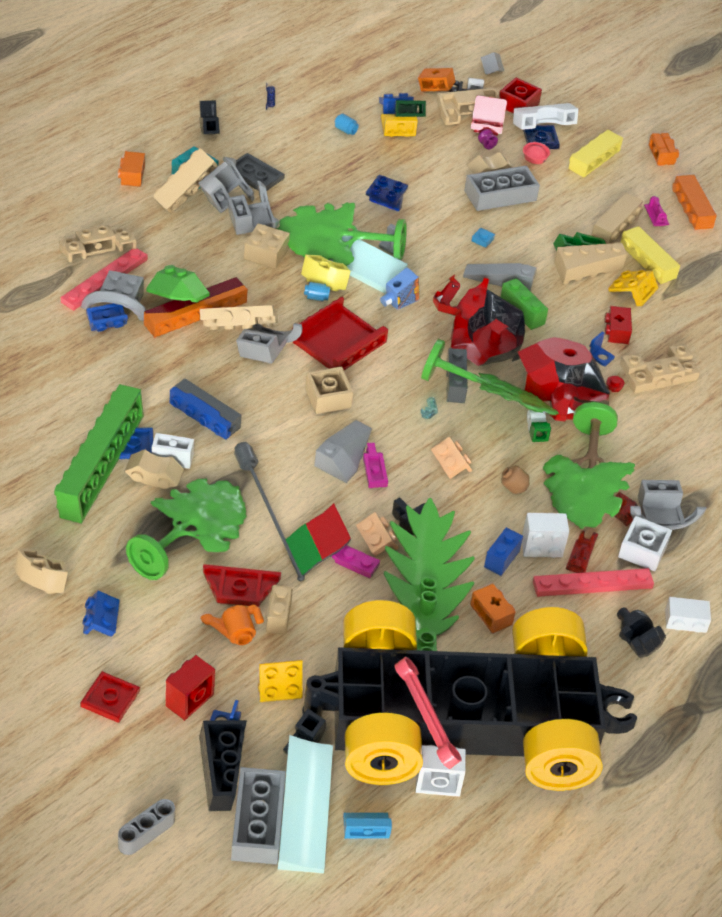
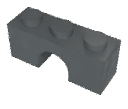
M449 348L447 362L467 370V350ZM446 371V376L448 377L446 389L447 402L465 403L468 380Z

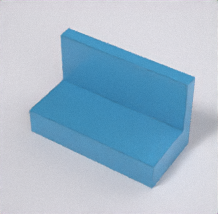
M388 812L343 813L344 839L390 838L392 821L389 818Z

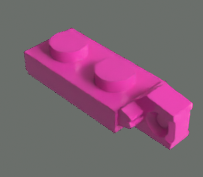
M367 443L366 453H363V462L368 488L388 487L383 453L376 452L375 443Z
M347 545L331 556L335 563L367 578H371L380 565V560Z

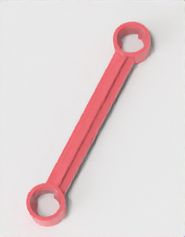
M404 657L394 667L399 676L406 682L438 747L437 755L447 768L451 769L462 761L458 750L450 743L417 677L419 672L409 658Z

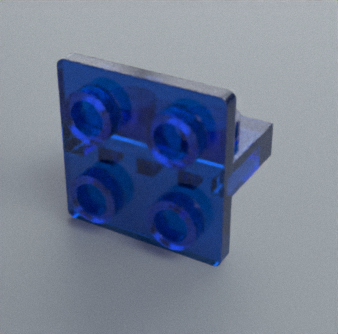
M378 175L367 189L365 195L369 196V201L400 211L403 195L407 191L408 185L386 176Z

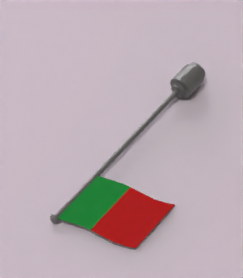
M247 442L238 443L234 448V455L242 470L251 471L296 570L297 580L304 581L305 575L315 566L339 552L351 541L341 516L333 503L326 511L299 527L285 539L254 471L258 464L256 454L252 446Z

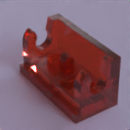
M581 531L579 539H576L566 570L575 573L586 572L596 545L598 533L593 532L590 539L584 537L585 531Z

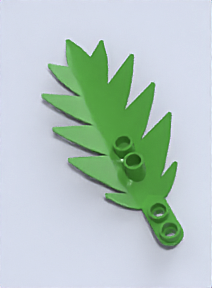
M428 498L420 515L409 505L406 506L408 521L415 537L393 521H390L397 539L410 558L388 546H385V550L409 583L387 571H384V576L400 604L407 607L415 616L417 650L437 651L436 636L452 627L459 619V616L445 618L464 600L474 586V582L450 588L446 587L452 584L471 565L475 557L472 556L446 563L465 543L471 531H466L442 541L452 525L455 511L439 517L432 498Z

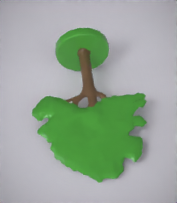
M597 402L584 403L578 406L573 415L575 427L582 433L590 435L589 448L586 455L574 460H570L562 455H555L543 466L546 474L555 473L544 482V485L553 493L551 496L553 507L559 513L566 514L567 518L579 526L580 529L586 526L595 528L601 524L605 513L613 517L619 512L623 500L613 495L619 489L627 490L630 488L629 484L626 481H621V479L635 471L633 469L635 467L634 463H605L598 456L599 436L607 435L614 431L617 427L618 415L610 406ZM589 460L588 468L580 467L584 461Z

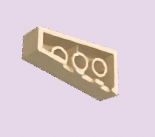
M200 148L191 154V158L187 162L182 163L179 170L167 179V182L155 191L153 197L172 214L187 201L188 195H193L199 191L200 185L198 183L213 172L218 165Z
M622 243L557 247L554 263L562 283L565 285L569 284L571 280L577 282L581 281L583 277L590 276L592 278L596 277L598 273L607 274L622 270L627 253Z

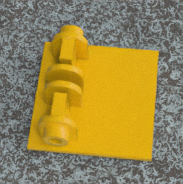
M302 660L259 664L258 692H260V702L303 698Z

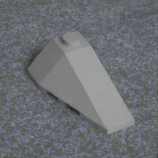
M521 263L467 264L463 277L480 282L487 278L489 279L488 284L501 287L503 283L517 278L531 291L537 268Z
M355 420L326 439L316 450L314 466L347 483L358 470L372 428Z

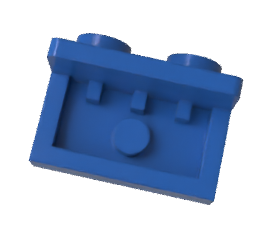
M399 93V96L384 94V97H379V103L383 105V114H395L396 100H414V97L408 95V93Z
M113 303L86 309L91 331L97 330L101 332L110 327L121 328L128 321V315L125 314L122 305Z
M99 590L92 597H88L85 603L86 615L82 622L84 625L83 633L88 634L94 629L112 637L116 633L120 600Z

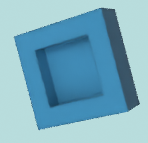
M480 228L472 236V242L486 248L494 240L495 234Z

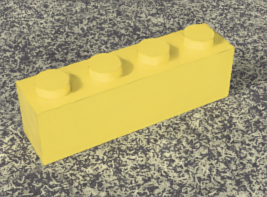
M610 130L599 134L597 138L591 140L589 144L571 155L569 169L582 177H586L620 151L623 137Z
M638 226L623 232L620 243L623 244L625 250L647 271H653L655 279L660 284L677 278L680 265L644 230Z

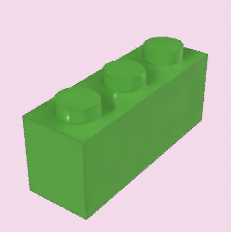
M517 278L503 283L500 297L523 312L525 324L531 330L545 325L548 308Z

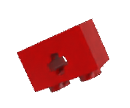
M610 306L609 313H605L604 322L607 323L605 335H608V342L629 344L632 334L631 308Z

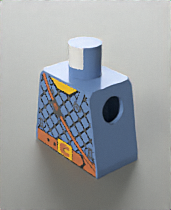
M408 267L386 283V294L380 298L382 305L386 307L391 304L394 308L401 309L418 301L419 277Z

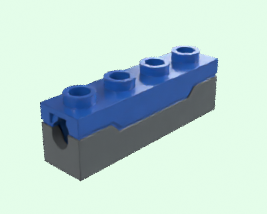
M184 378L175 387L170 389L169 403L173 407L178 408L187 416L192 417L202 426L207 427L225 440L241 428L242 415L187 379Z

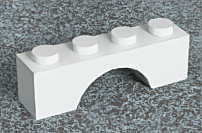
M570 103L514 108L513 124L521 130L536 128V125L539 123L577 124L578 108Z

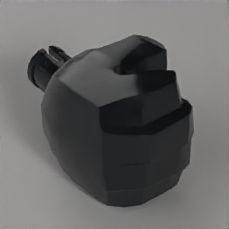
M624 607L617 612L618 619L622 621L619 637L629 644L639 658L651 655L662 646L666 639L663 629L660 625L654 627L652 620L644 611L634 610L630 612Z

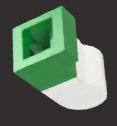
M528 410L527 423L532 442H548L551 426L550 423H547L545 412L540 413ZM542 432L543 436L538 437L536 436V433Z

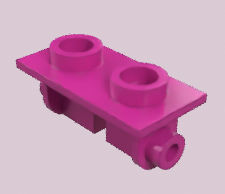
M652 196L649 204H644V207L653 226L669 225L667 215L659 203V198Z

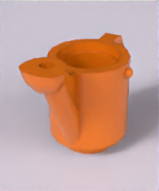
M243 605L232 606L223 612L220 619L213 617L212 614H204L200 618L205 625H211L228 638L231 643L238 645L250 643L256 635L251 619L252 614L257 624L264 622L261 610L256 605L248 607Z

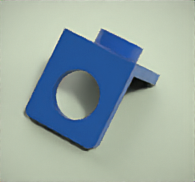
M602 331L593 338L589 346L595 361L603 366H607L615 356L601 348L605 334ZM598 355H606L608 359L602 360Z
M235 700L231 713L213 710L210 721H215L218 717H224L227 720H240L241 712L238 711L239 700Z

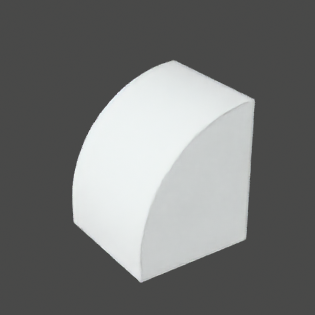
M468 78V90L483 89L484 79Z

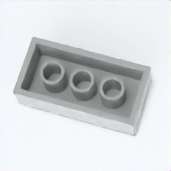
M526 165L467 175L464 191L475 209L480 211L537 201L540 185Z
M240 767L231 861L277 865L286 771Z

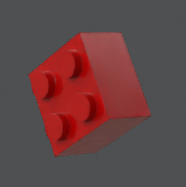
M515 77L500 90L499 97L507 101L506 111L514 114V108L538 106L542 89Z
M197 655L190 660H186L179 670L171 673L166 679V707L185 721L214 695L215 668Z

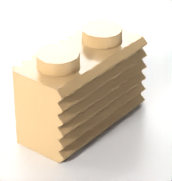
M272 586L266 632L283 635L287 633L293 591L291 587Z

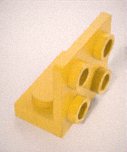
M381 114L384 136H416L417 117H395V114Z
M626 270L621 273L608 290L609 292L632 291L636 306H643L657 291L658 285L653 271Z

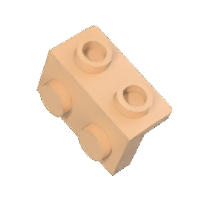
M449 436L433 447L431 451L451 479L464 469H467L469 473L473 470L469 466L472 462L466 453L462 455L461 451L463 448L459 442H453Z
M374 512L356 525L375 557L385 551V546H393L395 550L399 548L396 543L398 539L392 530H388L387 527L390 525L384 516L380 518Z

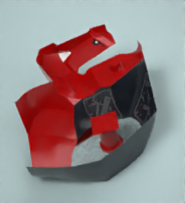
M455 274L451 276L449 283L441 292L437 291L433 296V302L438 311L455 316L450 347L452 349L467 350V359L477 366L502 362L513 358L520 350L524 341L525 321L523 312L488 290L489 279L484 278L481 284L475 288L469 289L457 306H451L450 302L460 288V283L454 278Z
M552 337L524 348L514 355L512 362L521 359L527 371L525 391L533 393L542 401H550V407L559 413L550 415L555 421L566 422V420H573L576 408L584 404L575 401L574 397L580 400L599 402L608 400L609 406L610 392L601 370L591 352L583 344Z

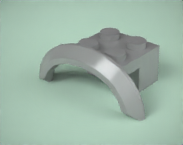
M223 157L224 163L198 183L209 202L220 213L228 208V198H230L228 193L238 185L252 201L254 200L253 190L237 170V161L231 157Z
M257 181L260 203L248 205L244 195L228 198L229 215L236 235L253 232L258 223L275 229L279 224V220L272 214L266 187L261 181Z
M109 270L100 291L88 294L83 299L81 308L87 309L100 302L115 303L130 309L137 315L139 320L144 321V311L147 309L140 303L144 294V277Z
M294 323L293 329L290 331H275L260 324L253 325V328L244 329L236 340L240 357L272 364L286 343L293 342L300 337L302 325Z
M642 480L638 493L640 506H630V513L633 519L635 516H638L668 529L676 530L695 523L704 515L707 508L697 507L690 516L684 519L680 506L683 491L679 480Z

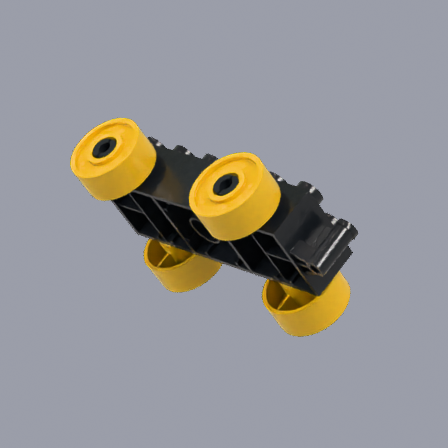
M386 600L368 601L359 604L345 615L343 620V648L338 647L335 672L322 676L314 675L307 679L302 715L307 709H310L320 717H322L323 711H334L335 750L345 751V766L351 776L362 782L375 785L401 783L414 777L423 765L422 745H434L437 747L406 682L399 676L394 667L404 657L409 658L419 672L417 677L450 743L454 747L466 749L465 755L522 756L525 760L527 778L534 785L544 789L556 791L572 790L593 782L602 772L600 746L604 733H627L634 729L637 721V716L633 713L618 718L608 712L607 707L611 704H618L625 709H630L634 701V695L624 689L600 684L596 657H587L588 650L584 622L573 611L559 607H545L522 615L515 622L512 629L514 654L417 650L414 614L404 605Z

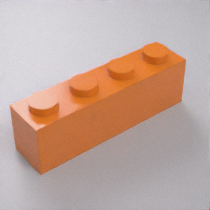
M695 175L676 176L672 189L678 197L684 212L687 214L689 222L695 230L713 228L717 215Z

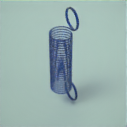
M266 82L267 110V106H275V87L269 86L267 88Z

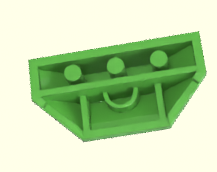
M174 265L165 266L163 270L157 272L146 288V291L149 293L181 301L191 300V302H199L210 296L209 291L194 272L175 267Z

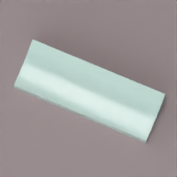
M343 236L342 241H349L353 236ZM356 240L350 248L354 261L346 266L350 270V276L386 294V283L407 268L408 264L362 240Z
M292 735L289 736L278 860L279 870L324 873L333 745L311 742Z

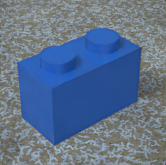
M506 527L487 551L484 568L502 576L520 552L523 535Z

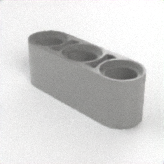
M161 799L122 826L118 831V849L125 855H132L172 827L175 822L174 803L168 799Z

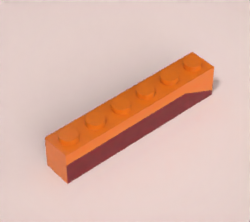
M237 277L206 288L210 296L199 302L173 300L144 311V326L154 338L200 321V309L236 307L247 303L248 289Z

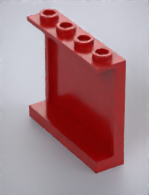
M342 296L299 323L302 325V333L293 343L328 369L342 367L344 371L385 344L388 337V328L382 326L376 330L344 307V297Z

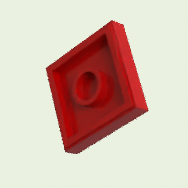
M101 671L80 702V707L120 723L139 694L140 687Z

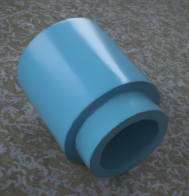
M344 113L338 115L335 119V127L348 135H354L359 128L356 120Z
M309 282V285H305L304 295H307V299L322 302L324 300L328 301L330 287L326 286V284Z

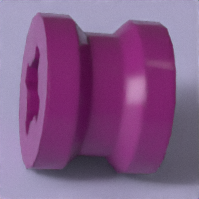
M490 129L483 130L478 136L479 142L488 150L494 148L498 143V138L493 135Z

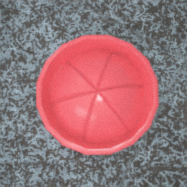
M530 142L523 147V153L528 162L542 164L549 157L550 149L542 143Z

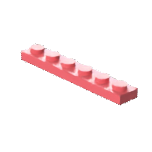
M132 248L61 296V303L73 311L82 305L83 299L88 294L100 291L109 270L128 274L147 261L148 255L138 248Z
M649 568L533 577V585L537 597L653 589L654 586Z

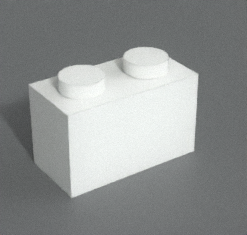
M156 433L152 444V454L158 457L172 456L183 468L190 469L194 456V439Z
M669 597L665 608L666 628L707 633L711 622L710 601Z

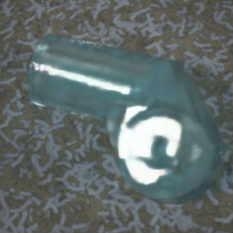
M433 397L427 399L428 407H425V410L421 409L420 413L424 419H431L438 413L436 400Z

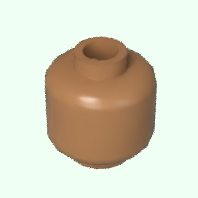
M514 465L503 470L501 483L511 493L521 494L528 489L530 477L522 468Z

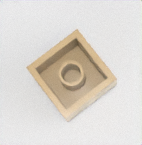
M258 223L245 242L244 259L276 269L289 249L290 233Z
M342 367L306 373L305 390L316 414L351 408L353 391Z

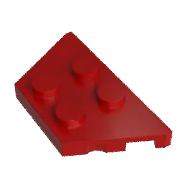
M203 564V574L217 603L243 606L256 605L259 607L271 592L272 586L277 585L281 580V572Z

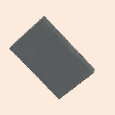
M249 153L236 160L237 170L245 182L258 190L257 181H261L265 185L266 191H268L285 178L284 173Z

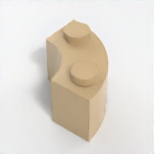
M500 152L490 157L478 155L467 165L473 174L513 168Z
M144 449L131 455L124 472L136 482L167 489L178 486L184 468L172 456L158 457Z
M18 549L14 570L21 581L44 590L48 594L64 592L68 574L64 561L51 559L42 554L39 549Z

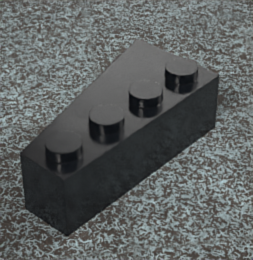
M247 720L203 721L199 740L209 811H231L236 795Z

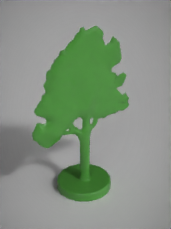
M348 202L341 204L342 207L334 210L332 204L327 203L324 205L325 209L320 213H316V208L313 205L299 206L293 209L297 216H286L280 219V226L276 228L290 233L288 246L292 251H295V254L302 255L303 257L305 255H320L328 260L333 259V262L343 263L345 266L354 261L350 248L356 240L368 239L394 242V258L402 260L407 237V223L405 219H398L394 235L357 230L352 225L356 206L355 203ZM343 236H353L349 241H342Z
M439 338L434 344L422 372L421 379L429 381L436 367H440L473 382L480 383L479 388L481 390L500 395L507 401L519 402L534 412H545L550 415L559 414L558 411L540 400L533 393L500 380L492 374L478 373L479 377L474 373L442 360L441 355L444 350L445 341Z
M207 478L196 479L186 485L190 493H180L177 489H172L170 496L174 499H163L161 497L151 501L153 507L158 508L169 518L174 519V528L159 542L146 534H138L128 541L126 555L135 571L149 580H157L163 577L169 568V560L164 548L178 537L184 535L199 539L203 548L208 552L227 551L230 548V542L224 541L223 538H239L238 530L240 527L238 525H242L247 517L245 502H243L239 490L240 487L233 486L229 481L219 480L215 484L209 485ZM190 525H194L197 528L196 531H186L185 529Z

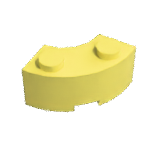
M305 255L301 274L307 278L308 282L326 284V286L330 287V290L339 291V289L346 290L350 270L343 263L330 261L320 255Z

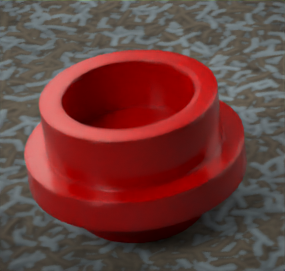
M610 376L606 381L607 388L612 392H619L625 384L624 380L619 376Z

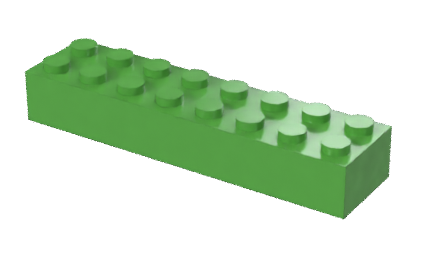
M119 384L116 391L112 392L108 404H105L101 416L96 419L95 426L88 432L86 441L80 445L76 457H73L69 469L65 470L63 479L55 487L54 495L57 499L56 507L60 518L81 524L117 464L121 452H124L127 442L130 441V437L135 433V429L144 417L141 389Z

